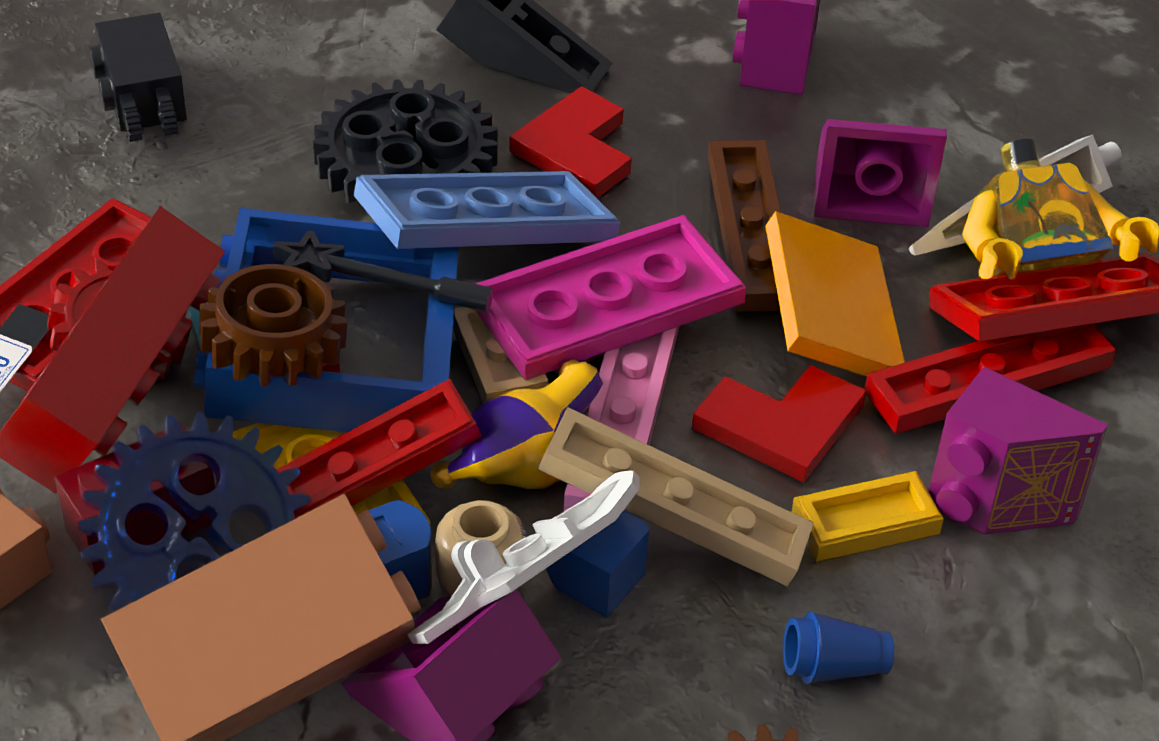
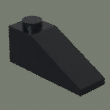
M456 0L436 29V31L479 64L568 93L574 92L581 86L593 92L613 64L534 0Z

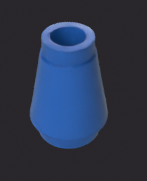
M808 612L804 618H790L786 625L782 648L783 664L788 675L800 676L805 684L872 676L875 674L887 675L891 671L894 661V641L891 633L888 631H877L874 628Z

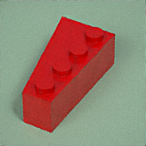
M160 206L92 300L93 302L87 307L59 346L58 352L55 353L21 400V404L0 430V458L56 494L55 476L80 466L93 450L102 456L106 455L127 425L126 421L117 416L127 400L138 406L160 375L158 371L150 367L158 353L160 352L169 358L189 331L191 325L181 318L189 306L199 311L200 304L208 301V290L211 287L217 288L221 279L212 274V271L225 251Z

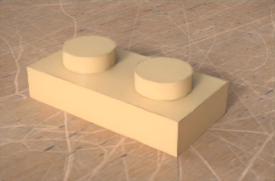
M464 307L454 308L453 331L483 404L514 389H540L548 385V379L545 374L524 380L475 310Z

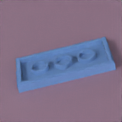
M569 171L361 175V177H356L354 197L397 249L603 242L618 237L621 224Z

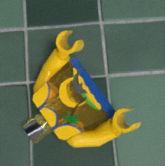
M1033 139L1016 140L1000 148L999 151L1005 172L995 175L980 191L979 195L974 198L962 233L964 241L981 263L979 276L983 279H991L993 276L1007 274L1008 279L1014 280L1017 272L1100 260L1114 249L1113 244L1120 245L1119 255L1122 260L1134 261L1138 258L1140 246L1147 249L1149 253L1154 254L1157 252L1159 243L1158 223L1146 217L1130 219L1112 207L1086 180H1083L1078 167L1072 163L1041 167Z

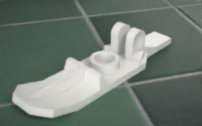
M634 470L615 473L600 484L589 497L550 520L535 522L532 525L536 534L521 539L503 552L506 564L495 545L487 539L458 542L452 549L451 557L462 578V582L442 611L408 633L413 644L430 643L479 608L514 591L616 521L639 491L640 477Z

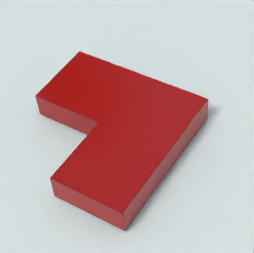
M582 86L509 136V152L544 172L569 171L596 198H599L631 174L632 158L600 141L623 124L624 109Z
M810 365L780 402L725 376L693 413L691 429L804 483L862 409L867 390Z

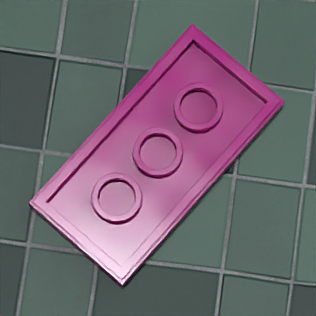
M681 215L476 283L491 287L494 292L488 313L475 311L524 380H528L559 369L563 363L572 359L582 361L745 303L747 287L685 215Z

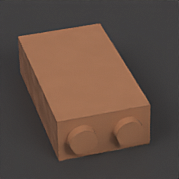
M343 494L101 618L160 741H225L411 641L408 633L415 629L412 615L420 611L421 606L402 571L392 576L388 574L377 554L386 549L387 545L368 510L356 515L346 495Z

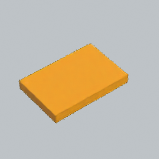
M775 211L765 227L787 351L866 377L868 373L905 363L878 246Z

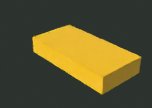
M917 471L794 497L791 511L814 523L807 545L816 562L938 535L943 524V517Z

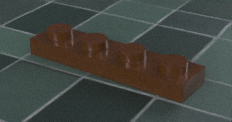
M766 140L710 141L708 162L727 265L747 287L745 303L735 306V311H780L765 225L775 211L781 213Z

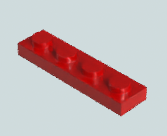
M1094 324L980 342L976 341L868 373L865 390H867L866 395L895 434L945 419L947 412L983 367L1037 391L1111 368L1116 349Z

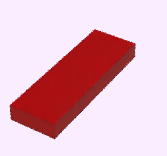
M448 379L269 474L291 520H294L343 494L346 495L349 503L353 506L482 438V435L451 379Z

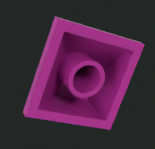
M827 119L821 129L815 170L814 217L929 227L947 140V129Z

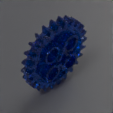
M197 412L190 431L183 432L174 415H167L164 423V436L157 438L144 424L140 425L137 430L140 448L137 451L117 441L113 446V453L121 465L119 469L97 464L94 470V475L107 487L106 491H84L82 502L90 508L99 511V516L78 521V532L98 537V543L81 551V561H102L105 567L92 579V588H103L114 584L119 590L113 597L108 609L113 613L129 603L175 581L177 567L186 561L197 560L208 564L220 558L205 539L197 537L189 543L182 538L180 534L186 525L184 518L150 490L152 482H160L188 517L195 520L202 514L208 516L212 521L207 530L209 538L228 554L243 546L233 539L229 531V519L235 513L243 511L254 513L264 523L265 534L294 520V512L301 510L311 501L310 495H289L287 487L300 474L298 468L288 469L279 473L273 465L279 458L283 448L277 445L263 454L258 452L255 446L259 438L260 429L256 427L250 430L242 440L232 437L233 417L226 416L217 432L208 431L203 412ZM195 461L206 464L215 474L217 482L215 490L204 495L189 493L179 482L178 470L180 467ZM135 511H153L164 522V537L155 544H137L126 533L125 520Z

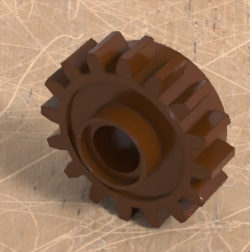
M264 264L244 268L227 276L219 288L211 287L208 290V303L200 304L199 334H201L202 352L212 353V366L215 369L233 365L234 380L241 381L251 373L259 375L260 386L268 387L273 377L282 376L289 386L297 385L298 373L305 372L317 379L322 376L323 363L337 365L339 363L340 349L346 348L348 318H345L346 304L344 300H333V287L325 285L318 277L305 270L279 264Z

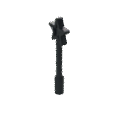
M307 231L299 243L276 241L273 244V258L283 262V265L305 270L323 282L331 281V271L434 295L439 302L488 313L492 304L494 290L491 287L448 277L436 280L344 258L345 246L320 244L314 231Z

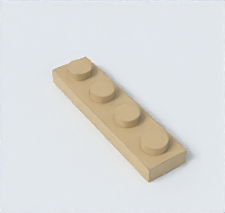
M567 407L538 468L590 494L613 474L634 470L640 477L639 491L624 510L787 587L799 569L814 524L801 516Z

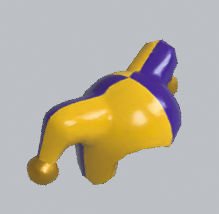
M572 359L562 364L559 377L546 387L540 389H514L478 406L471 415L478 426L482 438L463 447L462 454L453 461H437L430 471L432 482L438 488L450 489L458 479L477 478L487 484H506L524 489H546L561 481L538 468L567 407L582 414L599 393L603 382L597 368L586 362Z

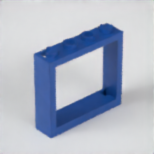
M239 208L234 236H222L221 248L225 253L220 259V267L227 269H215L214 275L221 279L217 286L219 288L227 276L244 268L264 264L283 265V262L273 258L274 242L299 243L307 231H314L320 244L345 246L344 258L436 280L442 277L456 279L459 247L397 249L376 223ZM331 271V278L380 283ZM428 294L420 382L322 371V376L317 379L305 372L298 373L297 385L289 386L281 376L273 377L268 387L260 386L259 375L250 373L241 381L234 380L233 365L215 369L212 366V353L198 350L193 389L205 390V418L349 432L449 379L454 305L439 302L434 295Z

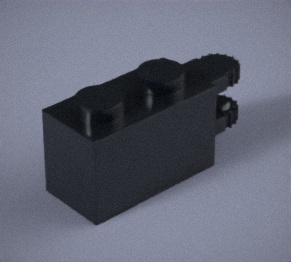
M161 13L95 23L98 45L89 46L88 48L95 79H98L104 111L115 110L120 131L127 132L130 142L143 140L142 133L144 132V127L160 125L165 136L178 134L177 122L187 120L182 76Z

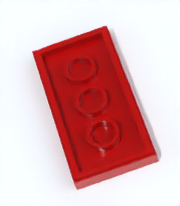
M114 198L110 199L0 285V327L20 304L49 314L50 304L54 303L56 287L59 283L70 285L71 273L75 268H79L91 276L93 275L95 260L102 259L109 270H114L136 237L151 219V216ZM52 329L47 332L9 382L28 392L55 353L58 352L50 347Z
M1142 253L1134 261H1124L1121 257L1017 272L1014 280L1008 279V275L1004 274L993 276L991 279L978 278L933 285V287L929 288V308L979 342L1159 313V258L1149 253Z

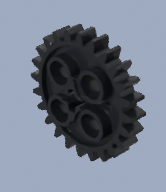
M396 79L393 82L392 89L385 90L378 83H372V93L368 95L356 89L351 90L352 103L340 99L334 100V112L323 111L321 113L322 124L315 125L314 163L318 165L319 178L328 179L329 191L331 193L344 190L345 202L348 204L357 201L354 197L356 177H361V175L492 173V167L498 164V128L492 126V114L481 113V102L479 100L465 103V92L462 90L449 96L445 95V84L443 83L438 84L432 90H425L423 80H417L412 88H404L402 82Z

